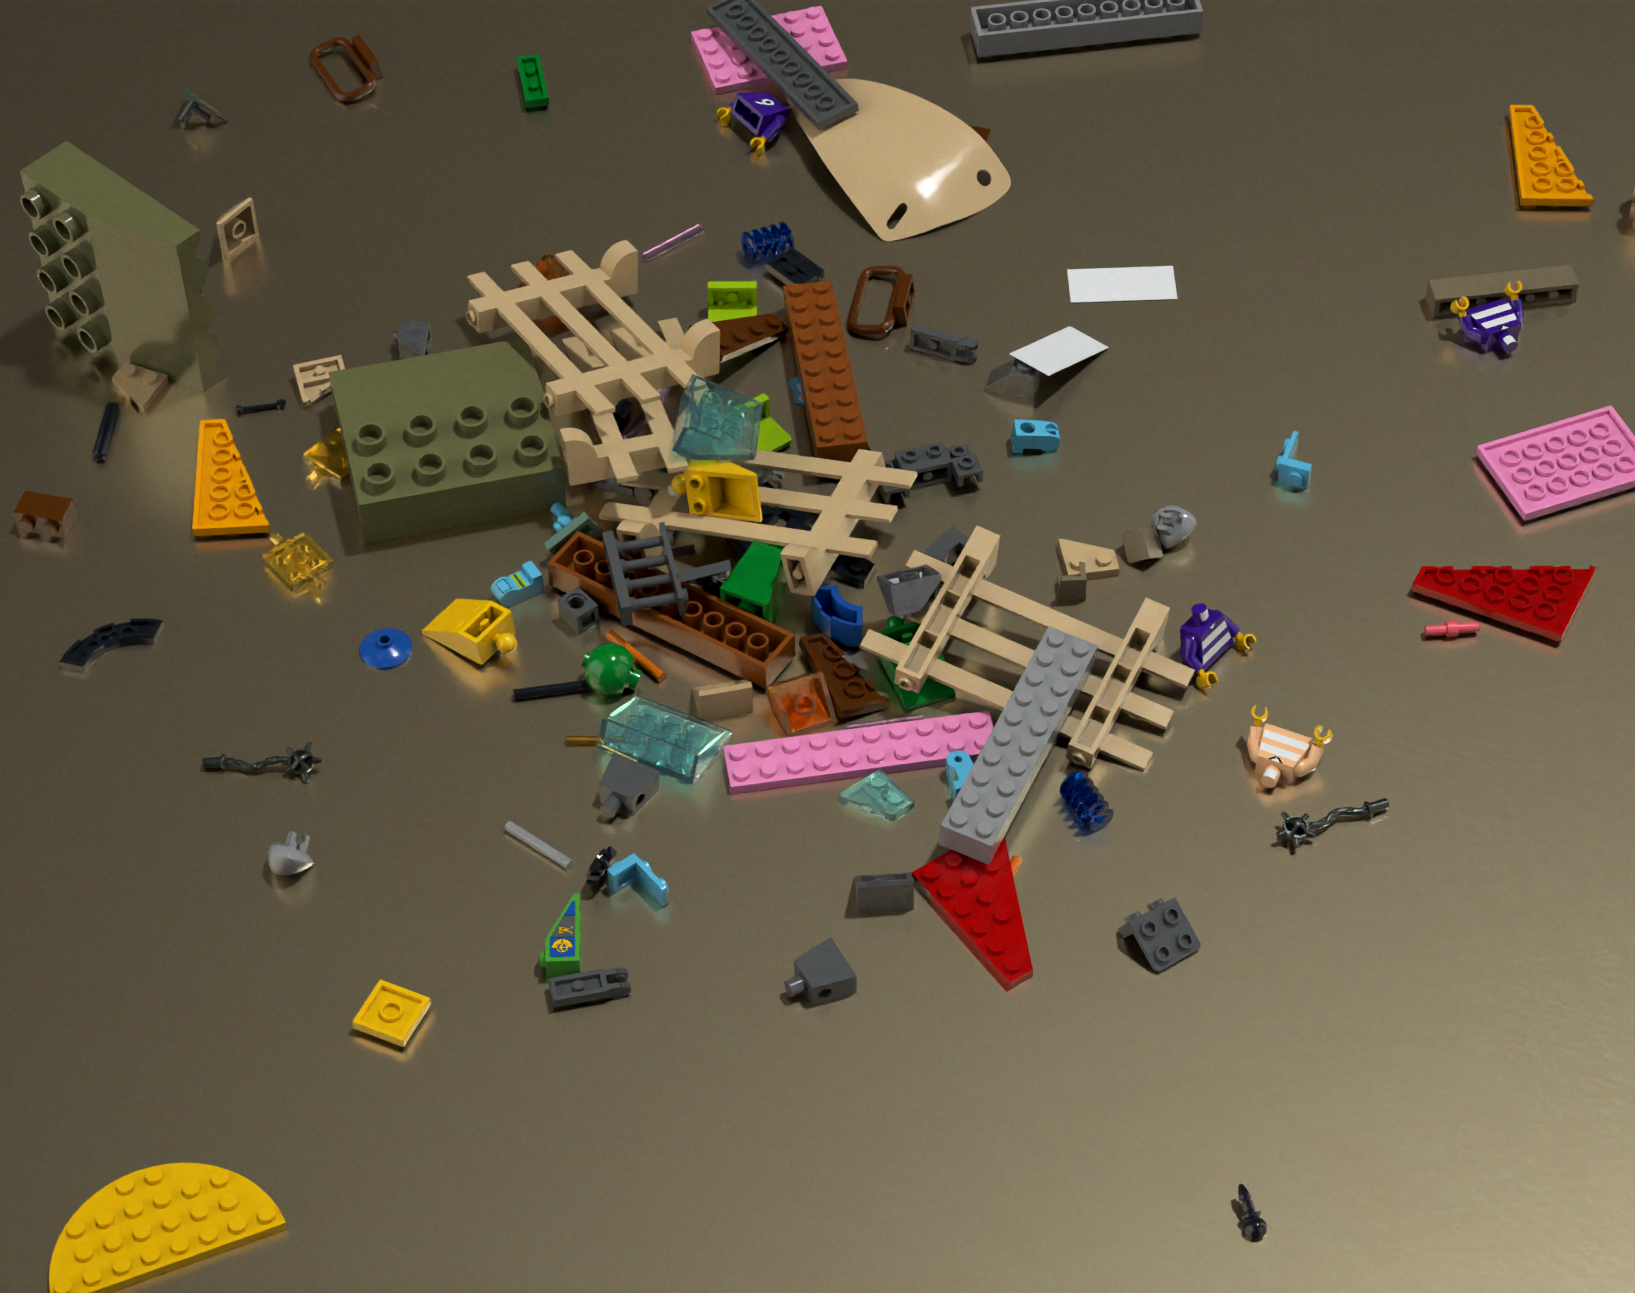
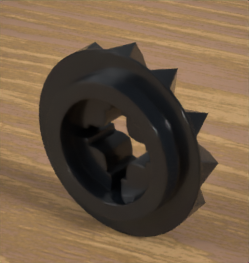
M609 846L607 849L600 851L586 873V884L594 887L602 881L603 877L607 874V869L611 867L617 856V851Z

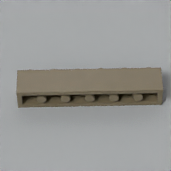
M1571 264L1428 280L1426 300L1433 318L1459 315L1451 311L1450 306L1454 300H1457L1459 304V299L1465 296L1469 301V306L1465 310L1504 298L1511 301V297L1505 294L1504 288L1510 282L1511 289L1516 291L1515 282L1519 280L1522 284V290L1518 293V299H1521L1522 308L1576 302L1579 282Z

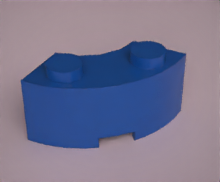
M821 585L815 596H811L812 616L816 625L829 638L846 646L860 647L863 635V606L845 601L839 594L837 586Z

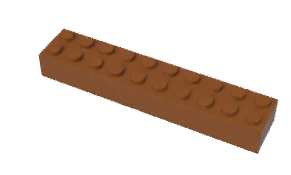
M832 281L783 286L784 310L815 458L851 463L858 449L868 450V441Z
M577 531L547 563L549 584L566 593H570L579 587L598 605L599 609L620 618L603 543ZM625 553L619 556L620 559H625V561L636 560V558ZM652 567L628 571L624 578L635 580L667 573ZM680 582L681 588L687 589L689 604H684L685 615H679L677 603L638 609L636 613H632V625L765 689L770 686L796 656L795 634L688 583ZM672 584L633 590L629 594V598L640 599L674 592Z

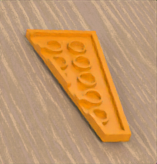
M1510 105L1509 119L1520 204L1529 206H1593V197L1591 194H1587L1584 189V183L1582 180H1578L1574 174L1575 169L1561 147H1557L1554 143L1552 133H1548L1545 129L1544 121L1533 105Z
M200 420L192 525L193 536L271 532L268 520L265 518L262 506L257 499L255 489L242 463L239 451L234 444L226 420Z

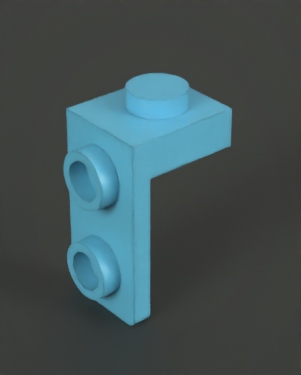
M1293 431L1291 438H1286L1282 451L1284 454L1283 456H1278L1275 470L1279 471L1278 482L1307 489L1310 483L1312 464L1293 460L1299 436L1298 431Z
M635 853L622 861L615 862L607 869L608 887L614 893L638 880L662 906L668 904L669 887L663 878H658L652 872L650 865L645 860L641 861Z

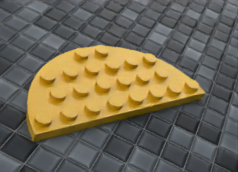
M170 1163L148 1167L125 1175L106 1185L84 1202L73 1214L61 1232L52 1254L49 1271L50 1293H111L287 1230V1225L274 1201L255 1183L235 1172L200 1163Z

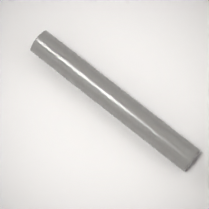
M512 821L506 823L505 831L565 869L570 870L573 867L574 860Z

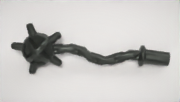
M307 742L304 749L294 751L287 747L285 751L290 757L274 756L266 758L261 762L249 764L242 760L227 758L225 754H222L221 757L203 758L202 764L204 769L222 767L223 770H226L227 766L235 765L243 770L258 771L268 765L282 763L290 765L284 769V774L294 771L297 774H302L303 781L308 782V773L314 768V764L322 763L323 759L315 758L310 752L312 743Z
M1386 798L1371 803L1366 801L1361 808H1336L1329 812L1326 817L1316 822H1306L1309 818V815L1306 813L1302 817H1290L1286 812H1282L1281 816L1285 822L1283 823L1282 830L1277 832L1276 836L1278 838L1285 836L1288 840L1293 841L1294 848H1298L1299 841L1303 840L1306 836L1310 838L1316 837V834L1309 830L1321 829L1340 815H1367L1372 817L1373 813L1388 809L1389 802Z

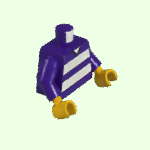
M739 92L735 100L729 104L730 107L728 109L719 108L716 115L718 121H721L722 126H728L732 121L730 115L733 114L755 135H761V138L756 137L751 140L750 147L751 152L757 148V156H762L765 153L764 144L766 141L770 142L785 125V118L790 114V107L787 103H780L769 93Z
M1519 280L1515 282L1516 291L1511 289L1510 282L1504 288L1505 294L1511 297V301L1504 298L1469 310H1465L1469 306V301L1465 296L1459 299V304L1457 300L1451 303V311L1459 314L1460 326L1468 340L1480 344L1487 351L1501 347L1506 353L1516 350L1519 332L1523 329L1524 319L1521 299H1518V293L1522 290V284Z
M1200 603L1191 608L1192 616L1181 626L1180 657L1182 658L1183 665L1195 670V673L1198 675L1196 679L1198 687L1206 689L1211 687V684L1217 683L1218 677L1212 671L1206 673L1204 671L1233 643L1232 638L1236 639L1235 644L1239 650H1250L1251 648L1246 644V641L1248 643H1256V637L1253 634L1243 635L1239 632L1240 628L1221 611L1208 609L1205 604Z

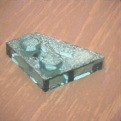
M881 769L839 794V801L842 804L847 805L848 802L861 806V811L877 814L881 818L892 822L912 811L915 807V802Z

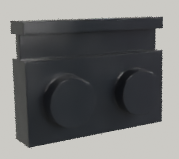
M790 247L788 252H782L766 263V270L786 285L815 283L817 279L825 277L824 269L793 247Z

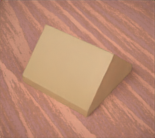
M746 679L693 688L700 721L753 712L752 683Z

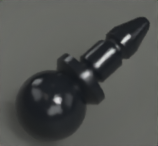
M1240 1184L1238 1187V1197L1242 1202L1243 1212L1246 1214L1241 1217V1220L1245 1222L1243 1227L1244 1234L1250 1240H1261L1267 1234V1224L1260 1218L1262 1215L1261 1211H1255L1249 1191L1243 1184Z

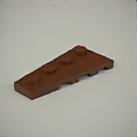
M773 313L712 322L720 330L719 363L786 336L789 330Z
M825 633L800 637L799 646L839 718L889 708L890 700L885 695L881 696L876 691V686L871 680L866 681L859 674L860 669L854 663L851 664L844 658V652Z

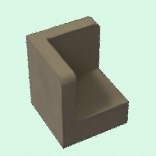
M1157 527L1141 528L1122 533L1128 563L1163 557Z
M1079 562L1078 575L1057 576L1059 602L1086 601L1087 578L1085 562Z

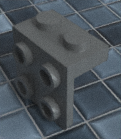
M1162 898L1147 905L1148 912L1141 915L1137 911L1124 918L1126 924L1118 928L1123 938L1134 934L1152 969L1156 972L1169 967L1201 947L1200 941L1176 898L1163 902Z

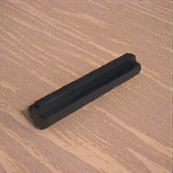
M108 402L105 406L92 452L95 461H105L107 459L120 411L119 404L116 402Z

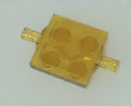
M335 427L303 454V462L314 470L311 475L306 477V482L313 486L323 477L332 479L339 484H342L350 477L339 427Z
M277 531L274 534H270L269 540L276 546L271 551L262 555V561L291 592L309 582H312L319 590H323L322 587L326 588L327 581L321 575L335 568L334 560L306 532L289 539H283Z

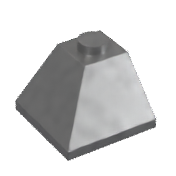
M927 564L876 576L888 611L900 619L912 617L914 615L913 612L921 611L942 580L941 574Z

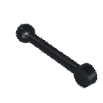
M280 399L276 403L248 407L238 405L235 407L234 412L237 415H241L248 411L270 408L283 410L287 405L285 400Z

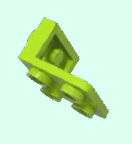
M708 281V319L711 322L757 315V281Z
M764 393L723 414V420L744 417L747 426H752L754 440L750 441L751 449L777 452L792 443L791 436L770 417V398Z

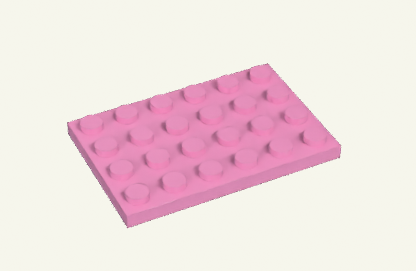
M822 6L772 15L826 72L848 68L847 59ZM718 26L691 32V39L715 95L773 84Z
M1612 405L1481 444L1476 448V454L1524 521L1635 487V436Z

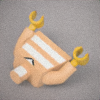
M1254 705L1251 710L1254 724L1250 726L1247 748L1251 761L1256 763L1255 772L1262 775V784L1269 788L1275 787L1278 781L1292 784L1297 777H1302L1315 770L1324 751L1323 745L1332 740L1331 730L1329 729L1327 735L1321 738L1319 735L1322 732L1323 726L1318 725L1314 730V735L1317 738L1314 744L1315 739L1267 723L1262 727V722L1268 717L1267 707H1265L1264 715L1258 717L1255 715L1256 705Z

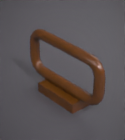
M359 34L351 38L352 43L343 37L332 38L313 48L309 56L311 64L333 95L343 102H351L370 93L375 88L377 79L383 76L377 58ZM337 46H342L367 79L365 85L348 93H344L318 58L322 53Z
M877 265L866 268L859 276L848 315L847 326L850 331L864 335L882 334L892 328L895 319H897L898 325H908L916 294L912 274H906L902 268L892 265ZM875 275L896 276L885 321L877 325L857 324L868 279Z

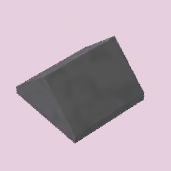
M910 872L855 876L858 913L914 909V879Z

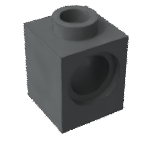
M579 587L558 599L559 617L578 635L599 623L598 605Z

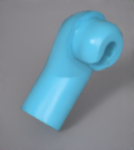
M556 502L551 506L550 511L558 520L553 525V528L559 532L572 522L574 517L560 502Z

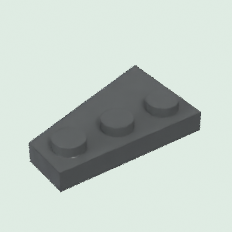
M725 560L680 571L678 575L681 583L701 586L708 584L709 588L723 585L732 569L730 561Z

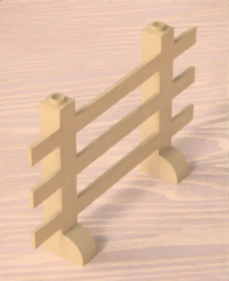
M627 240L620 241L611 246L604 254L600 268L591 269L572 250L554 254V258L571 275L549 281L529 261L511 265V270L527 286L505 292L485 272L467 276V281L482 296L481 298L468 301V311L466 312L468 324L472 325L478 333L511 326L560 378L559 380L547 382L546 394H544L546 407L550 408L557 417L585 409H590L598 417L615 412V407L611 402L635 396L642 404L661 400V395L656 390L678 384L687 392L706 387V383L701 378L719 374L720 330L709 319L694 324L684 335L681 347L672 350L620 298L636 294L638 290V250ZM599 303L650 356L627 361L576 309ZM555 314L606 367L582 373L531 320Z
M671 318L658 321V326L665 343L672 350L680 348L684 333L678 319ZM624 328L610 330V335L617 351L627 361L650 356L642 346H637L634 338ZM576 336L562 339L568 359L582 373L606 367L595 355L589 356L585 345ZM529 346L543 392L546 394V383L559 380L560 378ZM706 383L705 388L688 392L702 425L673 430L661 400L642 404L638 400L652 434L623 440L613 413L597 417L590 409L588 410L602 444L593 445L588 434L577 428L560 429L565 472L570 486L614 477L617 483L638 480L637 473L666 468L668 473L689 470L688 463L696 455L717 457L719 463L740 460L738 453L751 451L750 441L754 440L753 429L751 425L747 426L744 417L723 420Z
M751 449L749 452L738 453L740 460L731 461V463L740 466L840 479L831 497L758 486L760 503L763 506L819 513L820 516L811 531L687 513L689 510L687 493L677 494L671 487L672 479L678 474H684V471L669 474L654 471L637 473L638 480L623 482L621 485L659 490L649 507L607 501L599 513V518L621 522L616 529L620 543L660 536L659 523L664 522L666 531L672 532V536L678 530L752 542L756 540L766 544L785 546L780 556L790 593L815 596L839 554L870 559L878 546L877 541L849 537L858 520L890 524L898 511L897 506L869 502L877 487L883 485L910 489L918 475L916 471L885 467L882 452L858 449L850 463ZM661 546L625 552V554L636 559L660 556L663 549Z
M976 525L954 566L916 550L913 551L905 565V569L927 564L941 574L942 580L940 584H943L931 606L925 604L921 611L913 612L914 615L907 618L921 624L909 646L869 629L860 644L861 649L898 664L895 671V684L904 690L919 693L928 677L1001 710L1005 708L1013 691L938 659L948 639L951 637L1026 669L1035 652L1034 650L960 619L973 597L1045 629L1050 626L1098 645L1097 651L1114 658L1103 680L1089 675L1080 693L1092 698V701L1081 721L1068 715L1059 735L1070 739L1066 758L1076 765L1091 769L1100 752L1145 771L1153 752L1109 732L1120 711L1164 730L1168 726L1174 710L1131 692L1142 670L1185 689L1195 673V670L1152 652V650L1157 649L1164 636L1170 607L1145 598L1125 638L1122 639L982 579L983 577L987 578L996 565L1001 536ZM884 602L882 608L888 610L886 603Z

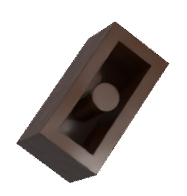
M24 491L13 512L18 530L61 538L67 537L77 517L73 499Z

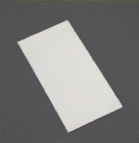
M1173 266L1067 269L1071 303L1178 299Z
M1069 326L1009 354L1050 376L1109 347Z

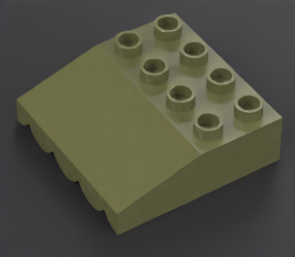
M68 141L60 144L20 170L25 191L20 196V203L32 221L33 231L29 233L28 238L33 249L40 257L42 267L37 270V277L41 285L48 292L50 304L45 307V312L50 322L61 331L69 328L75 332L83 346L92 353L100 350L117 363L123 364L127 362L168 376L169 381L204 393L227 377L225 371L214 365L220 353V338L215 332L207 329L214 314V304L209 296L200 293L207 278V266L201 258L193 255L199 244L200 229Z
M522 338L329 372L331 392L364 544L548 511L556 502H560L566 507L564 470L549 411L544 403V392L529 346Z

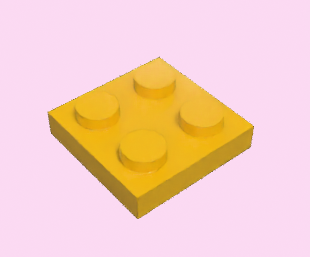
M380 979L352 1021L353 1028L404 1047L431 1006V999Z

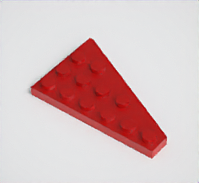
M1589 565V569H1571V566H1530V569H1512V566H1471V569L1454 570L1453 566H1422L1412 583L1411 591L1561 642L1595 576L1597 567Z
M1005 836L990 865L951 850L911 872L914 883L1009 990L1033 977V967Z

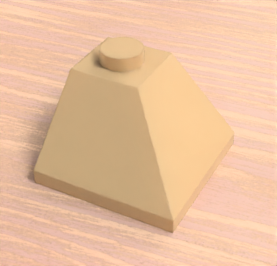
M250 197L224 213L216 222L222 259L224 260L229 259L259 235L254 202Z

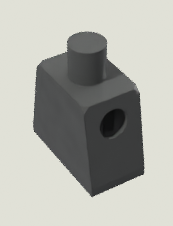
M614 753L599 783L600 801L603 803L600 807L601 812L610 818L614 817L618 810L630 815L636 814L661 789L660 771Z
M832 938L825 940L796 958L794 961L795 977L784 982L790 997L805 992L810 1002L815 1005L857 993V976Z

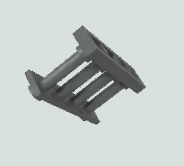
M664 522L659 523L660 536L621 543L620 540L615 541L613 530L602 532L604 553L622 626L633 624L632 613H636L638 609L677 603L679 615H685L684 604H689L686 588H681L671 547H674L672 532L666 531ZM661 546L664 555L630 561L619 558L625 552ZM667 565L669 574L635 580L624 578L628 571ZM672 584L674 592L640 599L629 598V594L633 590Z

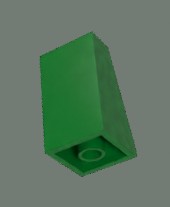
M754 540L720 587L721 599L775 625L787 581L780 556L785 546L766 544Z

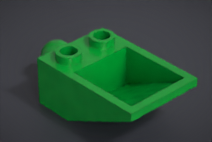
M892 615L887 619V629L877 633L909 646L921 624L917 622L907 623L905 618L900 619L898 616ZM941 652L938 659L945 662L943 654ZM879 656L905 711L956 696L953 688L928 677L919 693L902 689L894 683L898 664Z

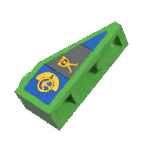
M580 893L572 895L545 939V950H540V967H546L547 979L581 973Z

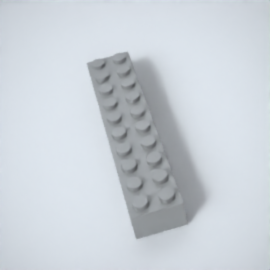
M1032 0L970 7V30L978 57L1202 33L1203 9L1200 0Z
M1048 626L941 824L939 845L990 865L1095 665L1098 645Z

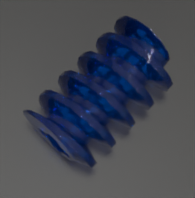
M779 222L778 226L771 224L769 228L763 226L760 228V231L757 229H753L751 233L745 231L741 236L742 250L748 262H750L751 254L755 260H759V252H762L766 258L768 257V250H771L773 255H777V247L782 252H786V245L795 249L792 231L785 222Z
M1079 770L1064 779L1060 786V795L1065 800L1067 806L1070 807L1071 812L1075 814L1081 826L1086 831H1097L1107 826L1113 818V809H1109V803L1099 793V789L1094 785L1092 779L1088 777V773L1084 770Z

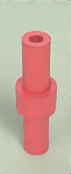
M1446 621L1445 624L1425 626L1424 632L1425 636L1446 635V637H1457L1461 633L1479 632L1478 622L1458 623L1457 621Z

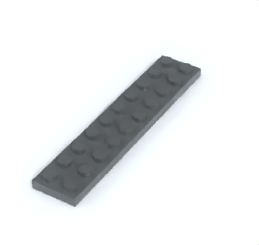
M720 0L706 7L707 15L818 130L859 111L858 103L756 0Z

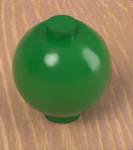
M604 643L596 646L592 653L586 652L581 667L585 668L584 678L589 687L605 696L619 695L625 688L635 691L642 673L641 670L634 667L635 659L630 651L616 643Z

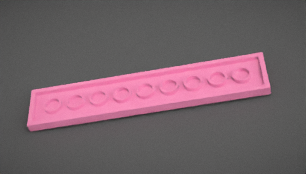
M982 711L723 746V754L731 794L944 766L946 765L947 755L957 750L966 752L972 762H974L992 732L993 724L990 712Z

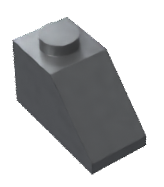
M400 321L398 331H394V345L398 346L399 355L403 359L429 354L431 345L429 321Z
M1014 358L991 371L985 385V391L1033 401L1039 386L1040 371Z

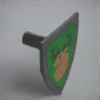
M179 89L180 92L190 98V101L178 117L182 122L186 123L192 114L205 123L209 120L211 115L199 108L198 104L228 121L222 113L189 89Z

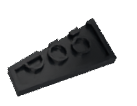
M792 516L785 528L811 531L812 529ZM839 554L826 576L865 588L875 572V564L865 558Z

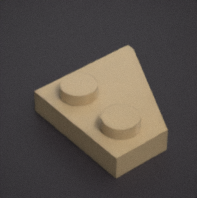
M341 355L293 365L294 375L304 408H308L331 392L329 372L345 369Z
M124 362L112 377L113 385L119 391L124 392L125 397L130 402L133 400L142 413L147 411L169 383L167 375Z
M1058 539V548L1066 575H1078L1079 562H1085L1087 580L1119 576L1120 568L1114 550L1066 539Z

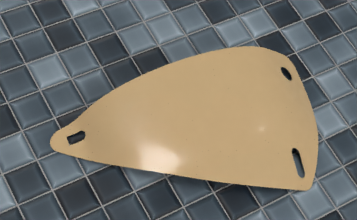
M835 79L858 103L859 111L821 130H818L787 98L795 118L831 174L876 234L884 241L911 237L971 216L992 205L1010 189L1011 179L1007 170L991 147L976 131L945 109L912 93L868 80ZM980 170L989 172L991 182L988 186H982L978 182L977 173ZM900 204H906V213L895 228L889 229L887 227L889 218Z

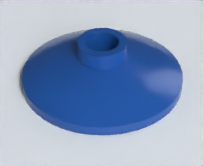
M393 628L375 630L368 634L360 644L362 660L368 666L381 670L401 666L410 658L413 650L410 637L403 631Z

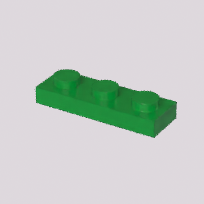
M539 54L517 57V66L526 108L549 105Z

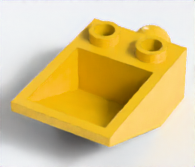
M696 455L688 464L689 470H685L684 474H678L672 479L671 487L677 494L687 493L690 514L761 522L763 520L757 474L729 461L719 463L717 457Z
M456 598L422 630L424 635L480 665L486 662L497 650L501 653L509 654L517 647L512 612L489 600Z

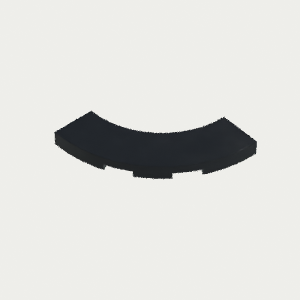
M138 618L130 619V622L116 625L110 623L93 630V634L82 641L80 639L76 641L66 651L59 661L60 668L86 673L95 660L113 649L133 644L155 645L164 628V622L158 619Z

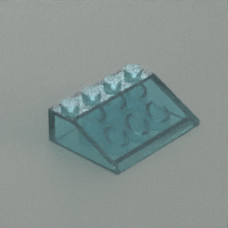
M692 374L680 397L672 451L681 457H689L694 460H754L757 452L763 403Z
M636 696L602 719L596 748L605 751L611 757L614 753H618L660 771V775H668L676 778L682 784L693 785L705 776L722 751L723 746L731 738L733 731L644 697Z

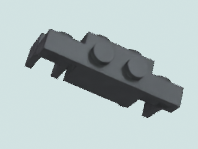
M943 441L897 451L895 452V459L884 461L887 468L917 472L918 476L910 489L952 480V474L958 487L963 486V478L975 476L978 483L983 482L981 465L976 454L971 453L967 443L947 448ZM878 486L885 504L890 503V494L902 492L905 499L910 498V489Z

